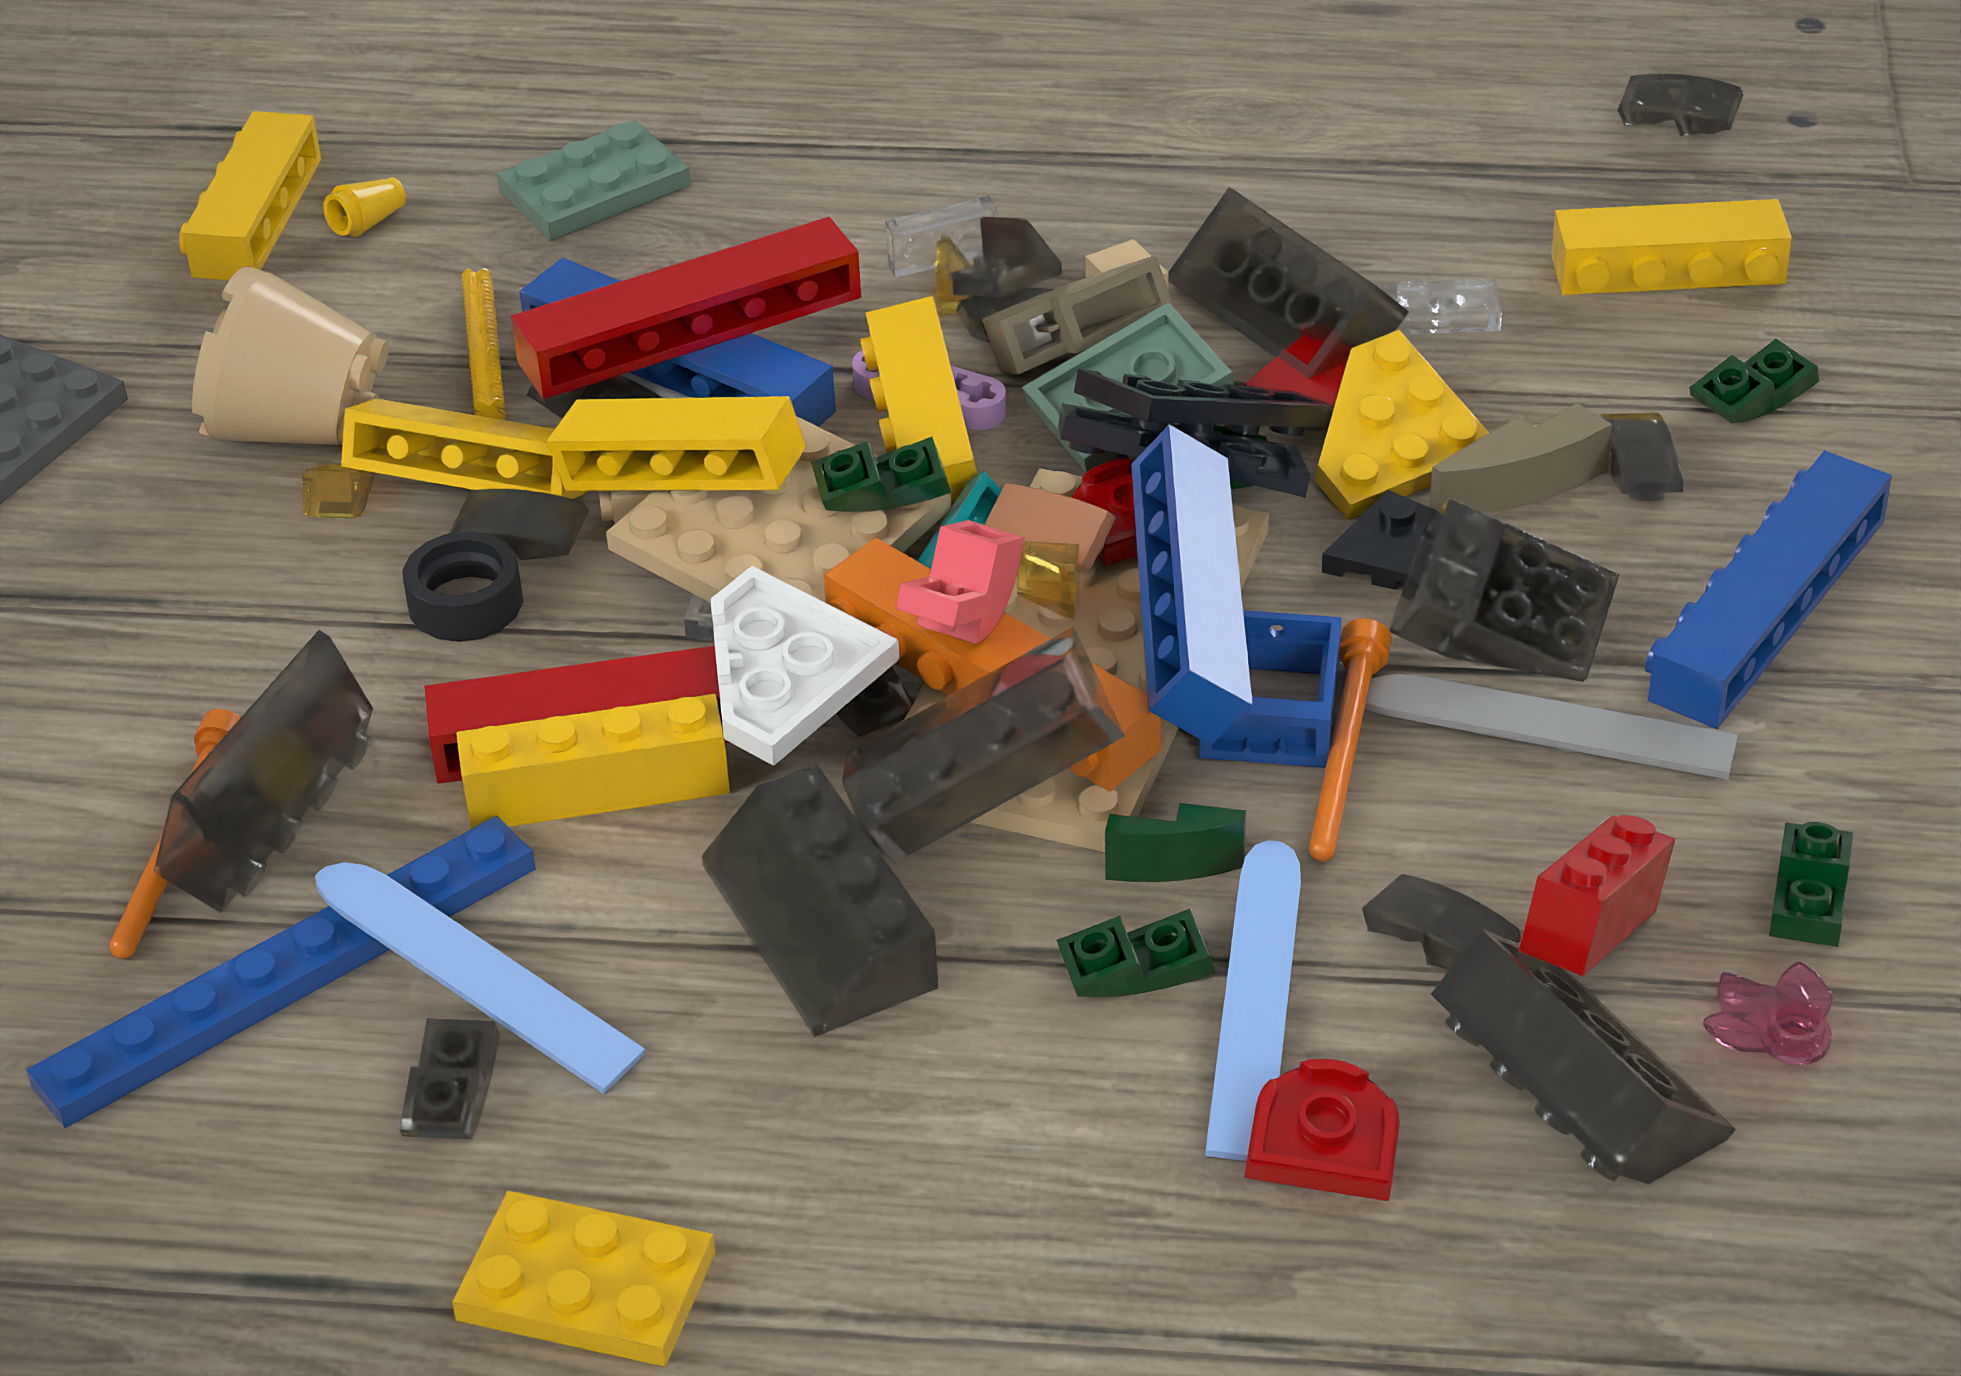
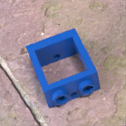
M1244 610L1249 669L1320 674L1317 701L1253 697V705L1240 724L1230 726L1212 745L1199 739V758L1326 768L1331 745L1339 672L1342 617ZM1280 625L1284 629L1277 631L1272 629L1271 626Z

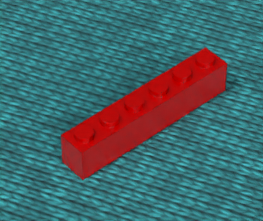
M829 216L511 315L517 361L543 400L860 299L862 296L859 252Z
M715 645L424 686L429 741L437 784L462 781L456 733L460 731L716 694L722 724Z

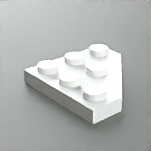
M754 566L748 568L710 599L724 739L773 766L900 659L898 639Z

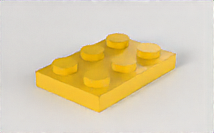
M507 1190L452 1301L455 1319L459 1322L666 1367L716 1253L714 1235L708 1232Z

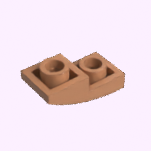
M1005 483L984 525L1025 537L1022 552L1034 553L1050 566L1090 571L1096 557L1104 547L1105 539L1116 517L1105 509L1071 497L1033 487Z

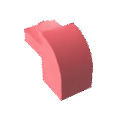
M970 520L940 526L930 576L901 583L896 609L917 615V624L924 628L975 644L983 641L995 628L1008 604L1015 584L1025 537Z

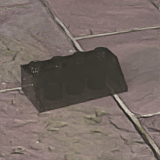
M1228 187L1168 272L1169 283L1275 358L1277 356L1307 379H1311L1348 361L1351 348L1396 331L1409 313L1407 309L1378 286L1231 187ZM1302 335L1312 340L1325 341L1308 366L1285 351Z
M1071 627L847 752L842 783L863 835L896 863L1125 737L1079 635Z
M320 630L315 633L171 796L154 872L219 913L226 908L237 893L247 897L254 890L265 872L267 863L264 861L274 850L283 854L290 847L302 827V816L309 808L318 812L326 804L337 785L338 778L336 776L344 767L354 770L362 761L372 743V737L367 735L366 731L373 707L329 635Z
M818 764L756 786L702 854V865L813 1036H819L938 989L935 930Z
M1480 929L1431 993L1450 1013L1445 1020L1448 1027L1466 1042L1477 1047L1480 1044L1494 1056L1489 1063L1491 1069L1516 1089L1524 1090L1526 1088L1539 1101L1534 1107L1535 1112L1560 1133L1565 1135L1572 1133L1585 1146L1580 1153L1583 1160L1596 1172L1611 1181H1616L1619 1176H1623L1649 1185L1727 1141L1736 1130L1574 976L1563 968L1519 952L1520 944Z

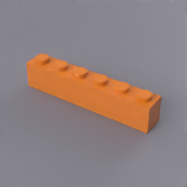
M874 538L823 574L825 602L898 639L900 659L896 664L923 679L933 689L941 690L968 706L978 716L987 718L1016 735L1026 745L1036 747L1066 765L1074 774L1086 777L1110 792L1161 751V718L1149 712L1148 695L1006 612L1003 613L992 632L983 641L975 644L919 626L917 624V615L896 609L901 583L930 576L931 569L880 539Z

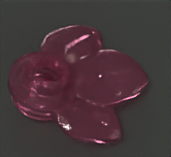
M1796 962L1781 975L1775 988L1730 972H1723L1721 974L1718 985V1005L1721 1012L1712 1014L1703 1020L1704 1028L1716 1041L1741 1052H1767L1776 1060L1792 1065L1811 1064L1819 1061L1828 1053L1831 1045L1832 1031L1826 1016L1831 1009L1832 995L1821 977L1806 964Z

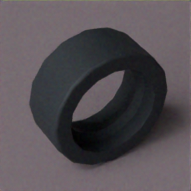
M465 531L444 534L427 541L410 554L402 570L410 619L420 631L437 639L458 642L482 639L502 630L517 617L524 602L517 554L505 541L487 533ZM477 577L493 581L487 587L469 594L446 595L434 592L440 585L454 579Z

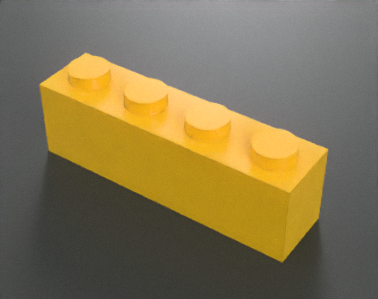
M252 111L242 130L235 134L233 146L226 158L218 163L216 174L209 187L200 194L198 205L189 221L183 223L181 227L179 246L181 253L187 255L192 278L229 281L242 267L248 266L259 270L262 269L322 160L313 115Z
M1778 199L1555 210L1551 257L1561 295L1785 284L1792 237Z
M929 296L866 312L871 336L860 338L868 372L879 370L880 376L870 378L869 381L877 412L887 410L889 412V417L879 419L886 452L889 453L900 447L933 437L952 493H950L952 508L967 482L978 475L934 298Z
M789 396L576 400L546 441L565 491L779 490L806 448Z
M377 398L345 409L341 467L562 505L588 493V491H565L546 442L555 430L553 428Z
M716 694L683 697L676 700L616 707L568 716H554L541 720L487 726L480 729L456 732L461 775L471 829L495 816H498L508 827L730 794L724 734Z

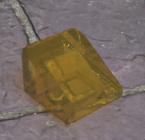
M940 236V240L937 241L935 267L937 311H940V315L979 314L982 306L983 282L949 236Z
M323 463L306 470L302 474L304 514L308 517H360L365 510L375 478V472L341 467V464Z
M1024 541L1017 571V595L1063 617L1076 619L1080 596L1079 544Z

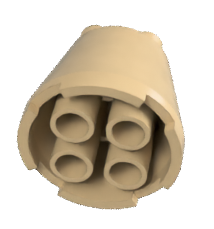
M248 266L242 267L231 277L222 291L223 300L230 303L227 309H224L219 315L213 333L205 332L201 345L192 393V413L201 415L204 419L199 434L222 441L343 445L345 409L375 398L379 399V395L371 391L375 374H380L386 363L389 342L377 338L375 333L276 275Z

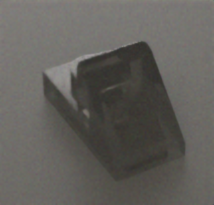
M983 217L980 221L983 254L973 257V265L951 273L953 295L1000 298L1062 274V262L1026 219Z

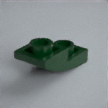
M1774 339L1746 362H1742L1731 355L1690 386V395L1730 423L1743 422L1767 414L1813 387L1819 382L1818 366L1778 339Z
M933 437L900 447L878 457L874 456L869 442L866 441L811 462L822 503L828 511L858 512L891 509L920 503L952 493Z
M1180 803L1176 821L1109 814L1105 829V880L1124 882L1182 881L1223 874L1242 868L1246 850V810Z
M1785 822L1769 936L1834 947L1839 946L1853 832L1837 830L1835 827L1822 822H1807L1802 825Z
M1191 909L1184 910L1130 932L1126 931L1121 916H1117L1056 940L1077 997H1112L1146 993L1177 986L1216 973Z

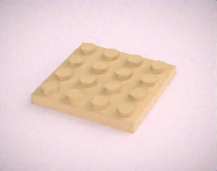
M796 416L806 448L779 490H654L607 530L606 536L608 550L710 603V599L751 566L825 602L823 574L874 538H878L904 553L951 509V498L949 493L912 505L874 511L842 512L826 510L822 503L811 462L839 450L853 447L855 444Z

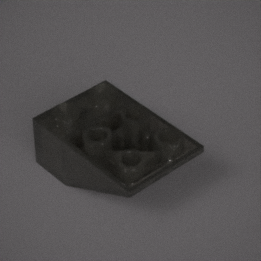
M1449 498L1422 532L1389 631L1444 657L1584 682L1588 677L1620 574Z

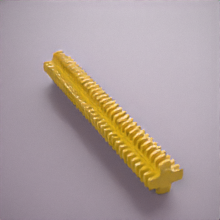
M467 268L461 276L463 281L462 288L464 289V309H466L465 321L467 326L466 333L468 334V354L470 355V376H472L473 409L477 416L504 420L506 412L504 411L505 400L498 348L499 340L496 327L497 320L495 319L496 311L494 307L492 276L488 269L482 268L480 271L474 272Z

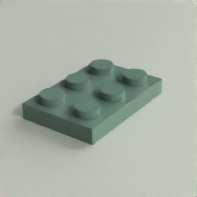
M636 120L617 124L608 131L582 141L570 142L564 148L535 159L524 160L515 167L497 173L499 192L550 241L691 186L689 167Z
M1168 302L1023 386L1022 389L1026 403L1082 469L1087 472L1098 465L1108 462L1120 455V453L1105 450L1103 455H1091L1069 448L1070 441L1061 440L1058 430L1062 403L1124 415L1128 414L1074 393L1078 369L1098 371L1103 376L1120 383L1123 381L1124 374L1147 376L1151 380L1177 385L1178 379L1200 381L1228 389L1229 384L1234 385L1232 371Z

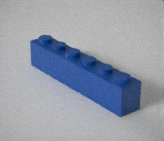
M562 257L519 291L522 312L617 283L620 280ZM752 333L629 372L691 398L789 396L795 415L818 427L836 412L832 365Z
M1169 424L1131 464L1149 712L1212 745L1230 726L1240 724L1253 705L1228 458Z
M1826 450L1822 452L1808 470L1800 469L1794 477L1789 493L1781 502L1774 501L1771 503L1759 529L1753 536L1746 534L1741 539L1734 557L1725 569L1717 568L1713 572L1707 583L1705 593L1696 603H1687L1679 615L1674 630L1666 639L1659 637L1652 645L1645 663V671L1651 674L1648 701L1718 729L1884 523L1892 475Z

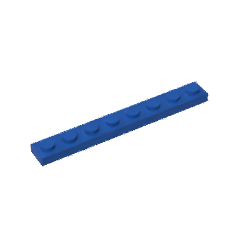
M495 816L387 874V876L450 917L536 870L533 850L498 816ZM328 906L26 1069L31 1087L62 1126L67 1128L390 949Z

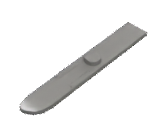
M1390 674L1372 678L1365 705V710L1405 720L1555 747L1566 753H1587L1725 780L1729 779L1738 741V734L1421 675Z

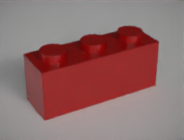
M1612 815L1537 876L1519 952L1584 976L1656 912L1676 838L1657 832L1656 827L1643 818L1630 815L1618 817Z

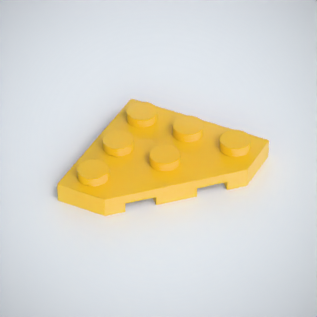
M1397 330L1351 348L1318 462L1315 482L1343 516L1350 520L1364 514L1387 490L1406 497L1430 487L1432 467L1489 434V432L1404 334Z

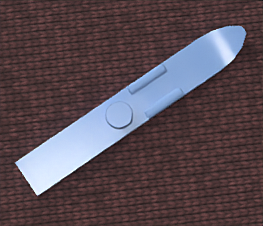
M1267 840L1254 845L1245 857L1240 874L1205 1156L1247 1161L1257 1098L1265 1083L1270 1079L1273 1080L1280 1076L1301 874L1300 863L1294 850L1279 841Z
M347 862L326 866L315 875L317 892L341 916L602 1094H605L645 1055V1048L389 876L369 866Z

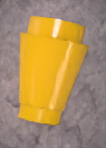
M394 177L338 185L332 190L330 195L326 196L323 203V211L328 225L336 234L358 237L397 211V209L404 207L406 204V193L400 181Z

